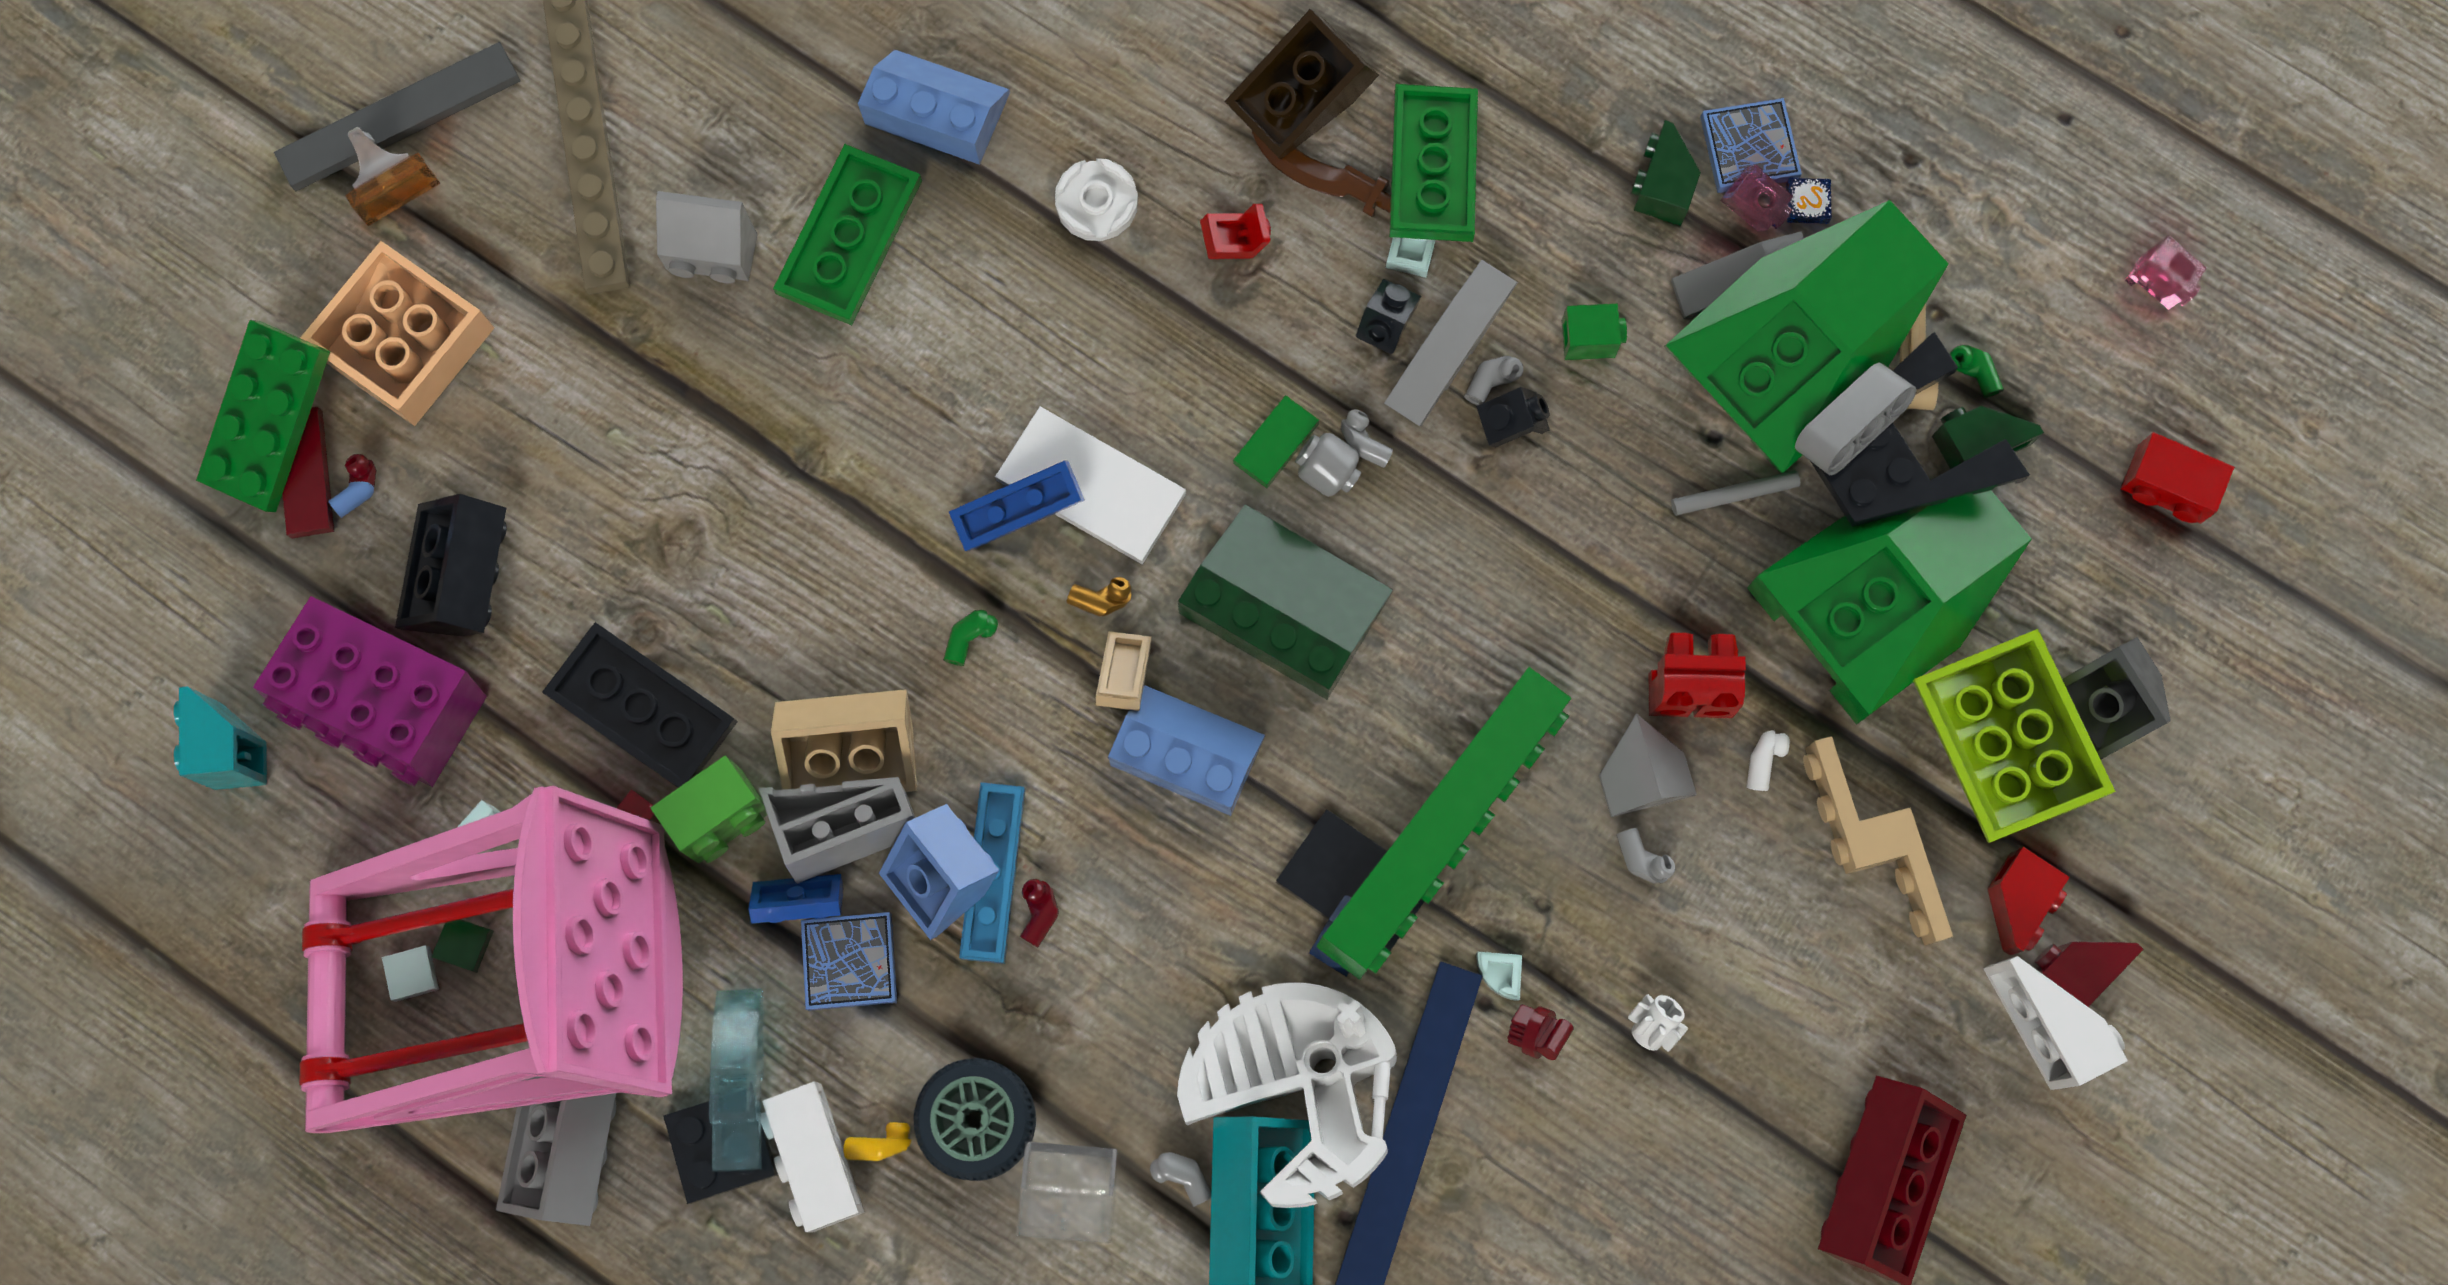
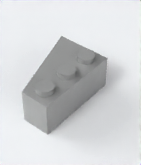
M899 777L843 781L842 785L816 787L815 784L800 785L798 789L774 790L773 787L758 788L784 864L797 884L893 846L905 823L916 818Z

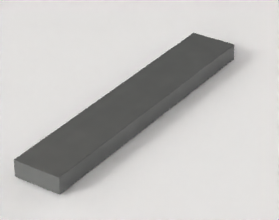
M498 42L275 151L274 154L290 186L296 192L359 161L354 146L348 137V132L356 127L369 133L375 140L374 143L381 149H384L521 80L502 44Z

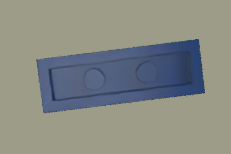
M1064 460L949 511V514L964 550L971 551L1081 503L1085 499L1069 461Z

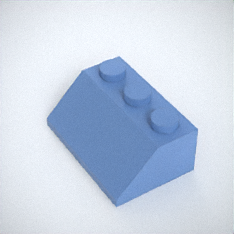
M894 50L873 67L859 99L858 106L865 125L980 165L1010 90Z
M1144 685L1140 710H1129L1125 716L1108 759L1112 767L1231 816L1265 735Z

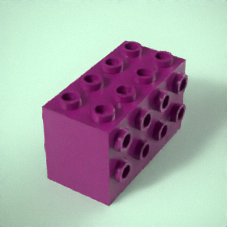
M312 596L304 605L253 686L265 698L262 705L276 713V718L297 730H301L302 726L316 733L314 736L333 748L339 749L342 744L353 751L352 755L362 762L375 768L380 763L392 770L391 774L394 777L414 787L418 781L431 787L434 786L487 698L465 670Z

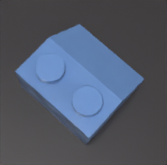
M945 804L905 823L879 874L931 940L940 935L985 896L999 869L994 864L991 856L980 847L969 833L964 822L957 818L950 807Z

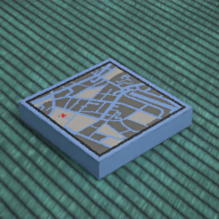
M1784 98L1702 112L1700 119L1717 193L1800 179L1802 173Z
M890 912L801 920L806 1010L897 1003L893 925Z

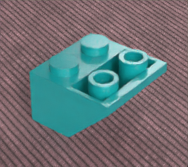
M188 686L179 687V701H176L174 705V719L179 727V745H176L174 749V763L179 771V775L213 790L267 785V742L222 703Z

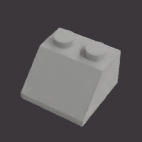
M657 191V255L666 270L675 276L691 278L694 274L710 276L713 280L721 283H734L735 279L749 281L758 234L742 202Z

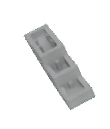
M1481 260L1436 323L1384 404L1418 426H1422L1443 392L1453 382L1468 356L1473 354L1518 282L1484 260Z

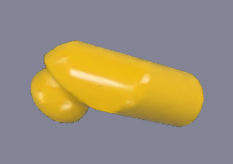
M889 1122L885 1128L886 1138L848 1137L844 1142V1157L847 1160L880 1161L906 1151L912 1139H909L910 1125L908 1123Z

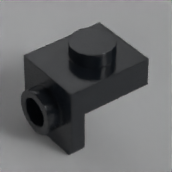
M1383 279L1365 308L1356 337L1390 354L1394 353L1402 332L1417 309L1421 296L1407 290L1402 285Z
M1519 387L1476 406L1489 446L1496 448L1531 432L1543 434L1550 431L1546 419L1550 416L1548 405L1542 395L1535 391Z

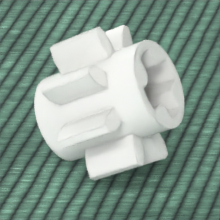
M1647 994L1628 1016V1019L1635 1023L1632 1027L1634 1039L1648 1050L1655 1051L1662 1046L1669 1052L1688 1030V1027L1681 1023L1685 1016L1682 1007L1674 999L1665 995H1659L1654 1000Z

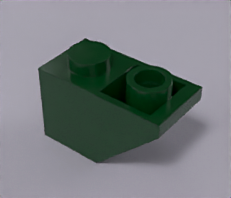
M1665 120L1659 135L1651 132L1643 157L1651 160L1647 171L1639 169L1631 194L1638 196L1634 211L1681 226L1689 210L1701 172L1674 123Z

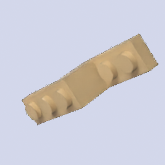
M1832 736L1811 743L1805 748L1807 755L1803 757L1804 767L1809 779L1816 781L1821 796L1817 798L1818 811L1822 820L1830 824L1834 839L1831 840V850L1836 863L1843 865L1845 873L1849 874L1896 861L1898 868L1895 869V877L1902 894L1908 895L1913 910L1909 912V920L1914 934L1922 938L1924 946L1953 937L1911 807L1859 821Z

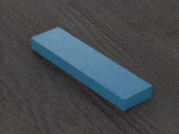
M980 783L974 839L991 856L999 872L985 896L964 914L959 954L961 960L1005 964L1025 787Z

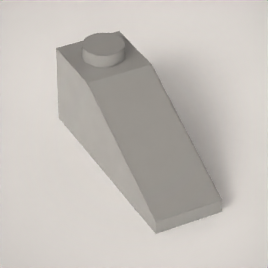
M1802 231L1759 242L1672 278L1671 283L1683 319L1698 316L1760 258L1804 239Z

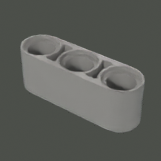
M1880 362L1874 364L1802 430L1795 443L1796 451L1828 475L1837 474L1909 407L1915 397L1916 387Z

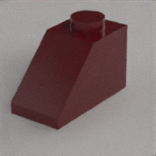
M2070 942L2058 947L2052 944L2034 962L2039 966L2036 970L2089 1007L2144 949L2138 943Z

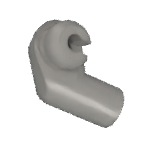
M1502 356L1482 362L1465 393V399L1475 405L1485 403L1492 387L1511 383L1522 376L1524 371L1522 362L1511 356Z
M1357 409L1349 411L1347 419L1342 420L1340 429L1347 444L1358 452L1359 457L1384 468L1392 455L1393 449L1368 436L1365 430L1369 424L1367 414Z
M1173 1152L1160 1154L1158 1159L1152 1161L1150 1173L1153 1179L1159 1183L1169 1180L1182 1184L1193 1207L1211 1199L1210 1188L1195 1160Z

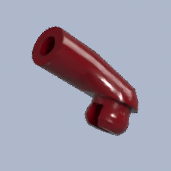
M1030 879L1023 885L1022 896L1027 901L1032 917L1020 937L1039 948L1056 921L1059 909L1053 889L1049 884L1039 879Z

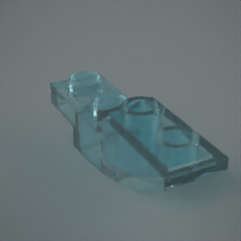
M762 988L723 990L716 993L709 1094V1122L712 1123V1171L762 1170L761 1080H764Z

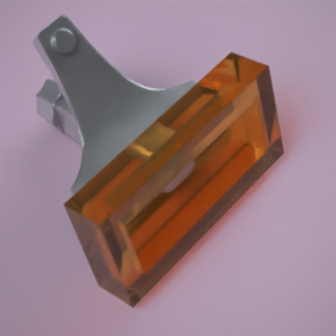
M359 127L348 132V137L358 156L360 172L357 180L352 185L354 189L345 196L367 226L441 184L419 152L411 156L408 153L392 154L377 146L371 135L362 131Z

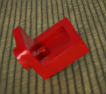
M1253 204L1244 213H1207L1200 220L1208 259H1253L1271 240V226L1265 216L1263 204Z

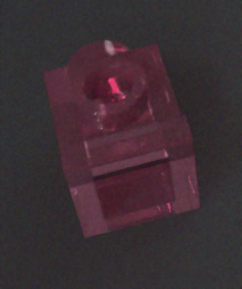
M1752 165L1744 168L1720 201L1756 230L1766 231L1770 226L1777 229L1785 222L1792 211L1787 204L1793 198V195L1766 175L1758 165ZM1763 192L1770 197V203L1766 208H1762L1758 203L1759 195Z
M2167 235L2140 257L2125 281L2130 286L2137 282L2169 310L2177 303L2182 306L2186 305L2196 296L2201 289V286L2197 283L2207 267L2172 237Z

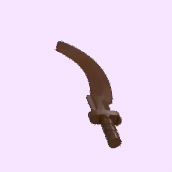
M1252 131L1263 155L1273 166L1292 180L1331 196L1344 197L1346 194H1349L1365 203L1363 212L1371 217L1375 214L1374 208L1376 206L1390 213L1391 195L1385 192L1390 183L1388 179L1380 176L1375 181L1350 165L1342 169L1324 164L1310 158L1297 148L1284 158L1279 159Z

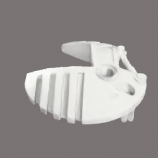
M1273 984L1262 987L1263 994L1253 998L1251 991L1241 995L1238 1006L1231 1010L1229 1004L1225 1005L1217 1012L1219 1020L1212 1027L1209 1021H1207L1198 1032L1200 1044L1194 1055L1189 1047L1183 1061L1178 1080L1177 1097L1186 1125H1190L1209 1117L1304 1090L1312 1141L1260 1192L1272 1207H1306L1318 1204L1309 1195L1311 1193L1319 1192L1325 1198L1331 1200L1343 1194L1336 1184L1344 1181L1354 1188L1364 1181L1387 1155V1145L1383 1140L1385 1103L1388 1100L1390 1069L1396 1064L1397 1053L1391 1037L1381 1022L1367 1008L1348 995L1316 984ZM1322 1059L1336 1061L1333 1069L1327 1073H1317L1314 1071L1315 1065ZM1374 1075L1372 1134L1368 1136L1363 1130L1354 1085Z

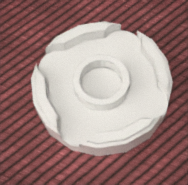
M1096 158V161L1086 162L1084 160L1075 163L1062 174L1056 186L1055 207L1061 223L1071 234L1084 240L1104 241L1118 236L1130 226L1137 213L1138 193L1132 176L1121 165L1108 159Z

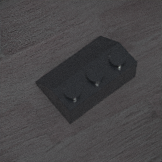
M456 494L418 504L395 628L462 637L484 633L492 614V608L489 604L492 586L499 575V564L497 563L499 547L507 531V525L504 521L506 507L463 494Z

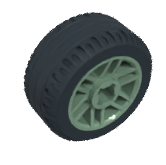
M980 1058L958 1060L938 1070L923 1086L914 1108V1133L923 1155L939 1171L961 1180H988L1012 1169L1028 1151L1036 1127L1035 1106L1024 1082L1005 1066ZM973 1111L982 1114L980 1122L982 1125L978 1128H971L968 1125L969 1114Z

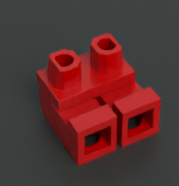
M1670 633L1667 637L1664 656L1658 662V670H1651L1648 673L1649 716L1688 717L1693 712V717L1733 718L1744 704V671L1746 670V657L1738 656L1735 635H1711L1708 638L1709 655H1694L1693 634Z

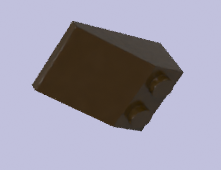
M1309 9L1225 100V103L1279 159H1282L1350 107L1379 74L1324 18L1312 9Z

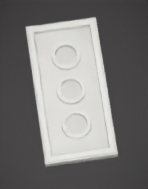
M1040 406L996 474V481L1008 486L1064 460L1069 461L1085 501L1062 510L1055 515L1143 565L1185 497L1186 489Z

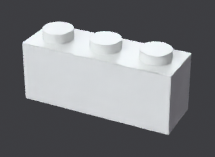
M814 1081L763 1100L766 1112L760 1114L761 1124L769 1140L775 1138L780 1155L774 1157V1162L782 1183L789 1181L794 1199L789 1201V1208L796 1226L803 1225L805 1232L810 1233L865 1213L849 1164L844 1157L843 1147L822 1084Z

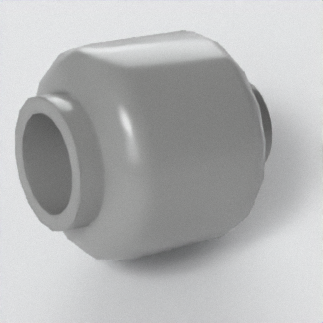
M1324 433L1320 437L1315 434L1312 435L1295 460V463L1299 465V478L1328 497L1335 495L1340 489L1346 493L1349 492L1361 474V471L1356 468L1359 460L1358 452L1332 433Z

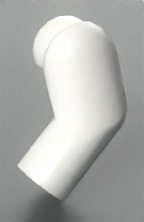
M1775 730L1767 731L1761 735L1750 756L1747 788L1758 791L1769 790L1773 755L1784 757L1788 754L1790 744L1788 735L1785 733L1775 734Z

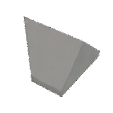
M1636 713L1599 775L1611 817L1697 795L1684 752Z

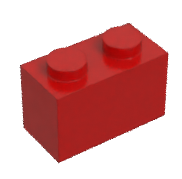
M2153 432L2138 444L2121 490L2132 494L2133 499L2139 503L2149 506L2158 505L2172 511L2173 516L2181 521L2188 523L2198 522L2201 524L2217 513L2235 467Z

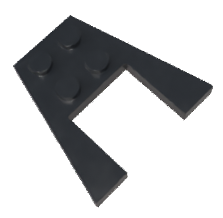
M1934 332L1892 371L1915 386L1916 394L1954 374L1958 366ZM1893 423L1837 474L1828 475L1812 463L1852 527L1907 513L1910 509L1925 505L1933 506L1945 503L1949 499L1963 495L1983 493L2001 485L2013 482L2015 484L2021 483L2030 475L2008 441L2004 439L1930 480Z

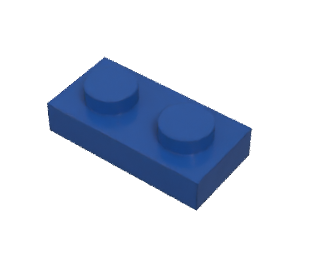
M841 874L815 876L798 884L793 878L753 882L748 909L751 924L840 916L844 890Z

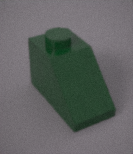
M1979 406L1966 412L1964 407H1961L1940 419L1942 425L1932 435V438L1949 468L1952 469L2004 439L2008 441L2016 453L2032 445L2044 431L2038 424L1984 406Z

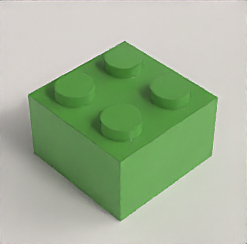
M726 755L650 807L679 851L697 863L703 860L709 863L722 856L729 849L727 843L740 834L746 837L756 832L765 824L764 817L767 816L762 797L743 770Z

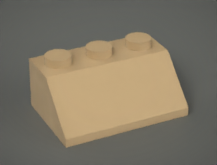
M907 689L775 702L771 736L782 790L798 789L800 785L815 784L816 787L842 785L843 781L899 777L905 792L917 791L913 725Z

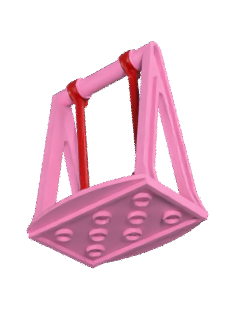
M556 786L534 788L531 795L508 810L310 881L309 922L305 923L302 929V951H304V957L308 958L307 1053L300 1062L299 1081L301 1090L306 1092V1132L334 1133L613 1093L664 1097L672 1094V1077L677 1058L682 1017L683 964L676 894L665 849L664 828L661 824ZM519 839L518 848L480 853ZM515 875L513 889L351 925L347 921V901ZM513 908L515 970L524 1023L350 1059L349 1055L345 1054L346 958L351 955L354 944ZM527 1041L530 1048L344 1100V1091L349 1089L351 1077ZM533 1077H545V1078H538V1079H530V1078H533Z

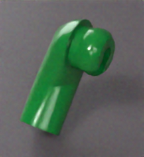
M1969 345L1956 346L1951 350L1950 356L1958 366L1956 371L1977 379L1984 398L1995 396L2004 391L1989 353Z
M974 610L956 622L951 629L943 661L957 666H964L970 642L979 635L991 637L995 634L998 627L996 617L988 615L985 610Z

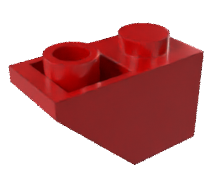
M2025 847L2019 848L2008 855L1987 889L2002 950L2008 955L2023 952L2025 949L2030 951L2035 947L2044 932L2040 924L2047 913L2054 914L2065 900L2067 892L2062 889L2070 878Z

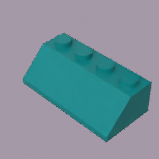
M1253 1116L1213 1117L1209 1285H1313L1314 1205L1296 1208L1272 1207L1260 1192L1312 1141L1309 1120Z

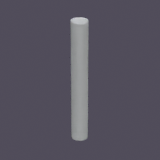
M1794 470L1671 500L1674 515L1677 516L1800 487V477L1798 472Z

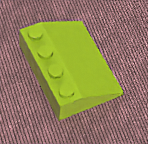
M2038 629L1913 680L1988 843L2063 815L2116 792Z

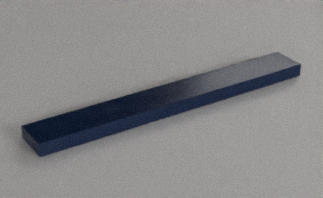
M1441 961L1438 964L1383 1134V1140L1386 1142L1388 1153L1378 1167L1370 1174L1335 1285H1384L1479 990L1482 975Z

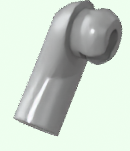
M1638 828L1616 834L1627 869L1633 875L1651 883H1663L1673 876L1675 872L1673 859L1668 855L1661 857L1646 851Z

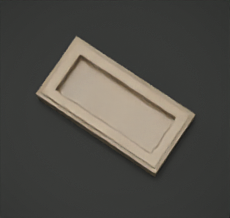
M1108 631L1096 692V706L1140 710L1151 649L1150 636Z

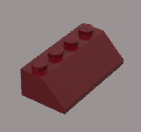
M1876 1075L1872 1089L1865 1098V1110L1858 1131L1854 1134L1850 1143V1154L1843 1175L1836 1184V1196L1829 1217L1825 1220L1821 1229V1240L1818 1250L1897 1284L1911 1285L1967 1115L1924 1088Z

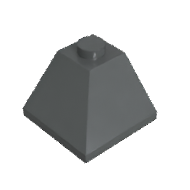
M2138 637L2118 646L2062 679L2100 760L2171 721L2162 674Z

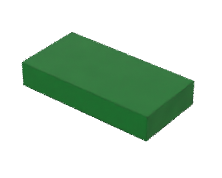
M1285 395L1233 459V464L1265 488H1268L1319 425V419Z

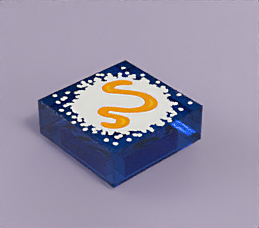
M1789 178L1786 183L1787 223L1829 224L1832 219L1831 179Z

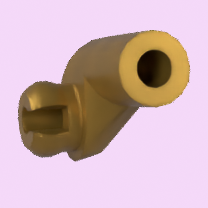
M1122 577L1111 579V583L1097 592L1074 584L1069 592L1066 603L1096 616H1107L1128 604L1132 596L1131 585L1128 580Z

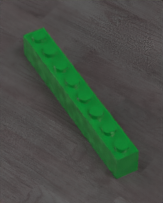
M1528 667L1333 921L1316 947L1359 980L1368 969L1376 974L1392 953L1385 946L1394 934L1403 939L1418 917L1412 913V910L1422 899L1429 904L1444 884L1437 877L1446 865L1454 870L1470 848L1463 844L1472 831L1478 836L1482 834L1495 816L1489 808L1497 798L1504 803L1520 783L1514 775L1522 765L1530 770L1545 750L1543 746L1538 744L1544 735L1548 732L1555 737L1567 721L1569 715L1563 710L1572 698Z

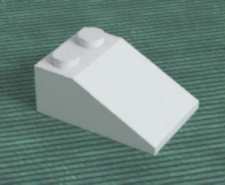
M2016 956L1983 968L2050 1090L2080 1086L2128 1061L2122 1051L2125 1049L2124 1041L2115 1027L2108 1025L2103 1017L2020 957Z

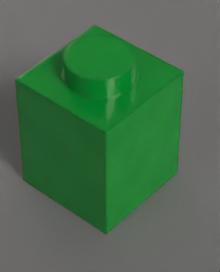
M1618 303L1566 307L1561 320L1564 359L1615 358L1621 343H1626L1627 323L1625 318H1619Z

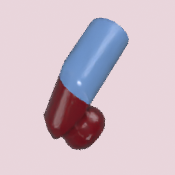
M354 454L346 460L345 468L349 473V486L329 500L330 505L341 518L371 498L374 493L377 470L373 461L368 460L363 454Z

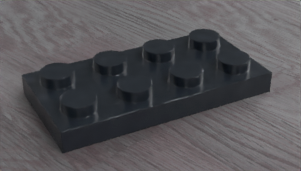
M596 622L542 691L547 697L678 788L703 770L738 722L731 715Z

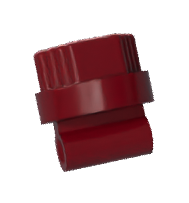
M1521 1004L1511 1019L1512 1023L1507 1039L1508 1043L1522 1048V1053L1536 1059L1543 1055L1549 1060H1556L1573 1032L1574 1027L1565 1019H1556V1013L1553 1010L1542 1006L1534 1009Z

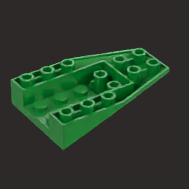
M1888 200L1760 258L1664 347L1745 432L1754 446L1776 470L1784 473L1802 456L1795 449L1796 440L1802 430L1871 366L1880 362L1889 367L1949 263L1893 202Z
M1992 490L1975 495L1972 493L1933 506L1925 505L1910 509L1907 513L1853 527L1844 515L1757 575L1747 589L1774 622L1782 616L1787 620L1837 684L1829 691L1857 725L1911 685L1915 678L1923 676L1961 647L2032 538Z

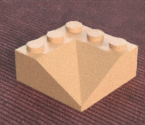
M380 241L300 338L331 351L326 364L410 424L416 426L495 327L478 308Z

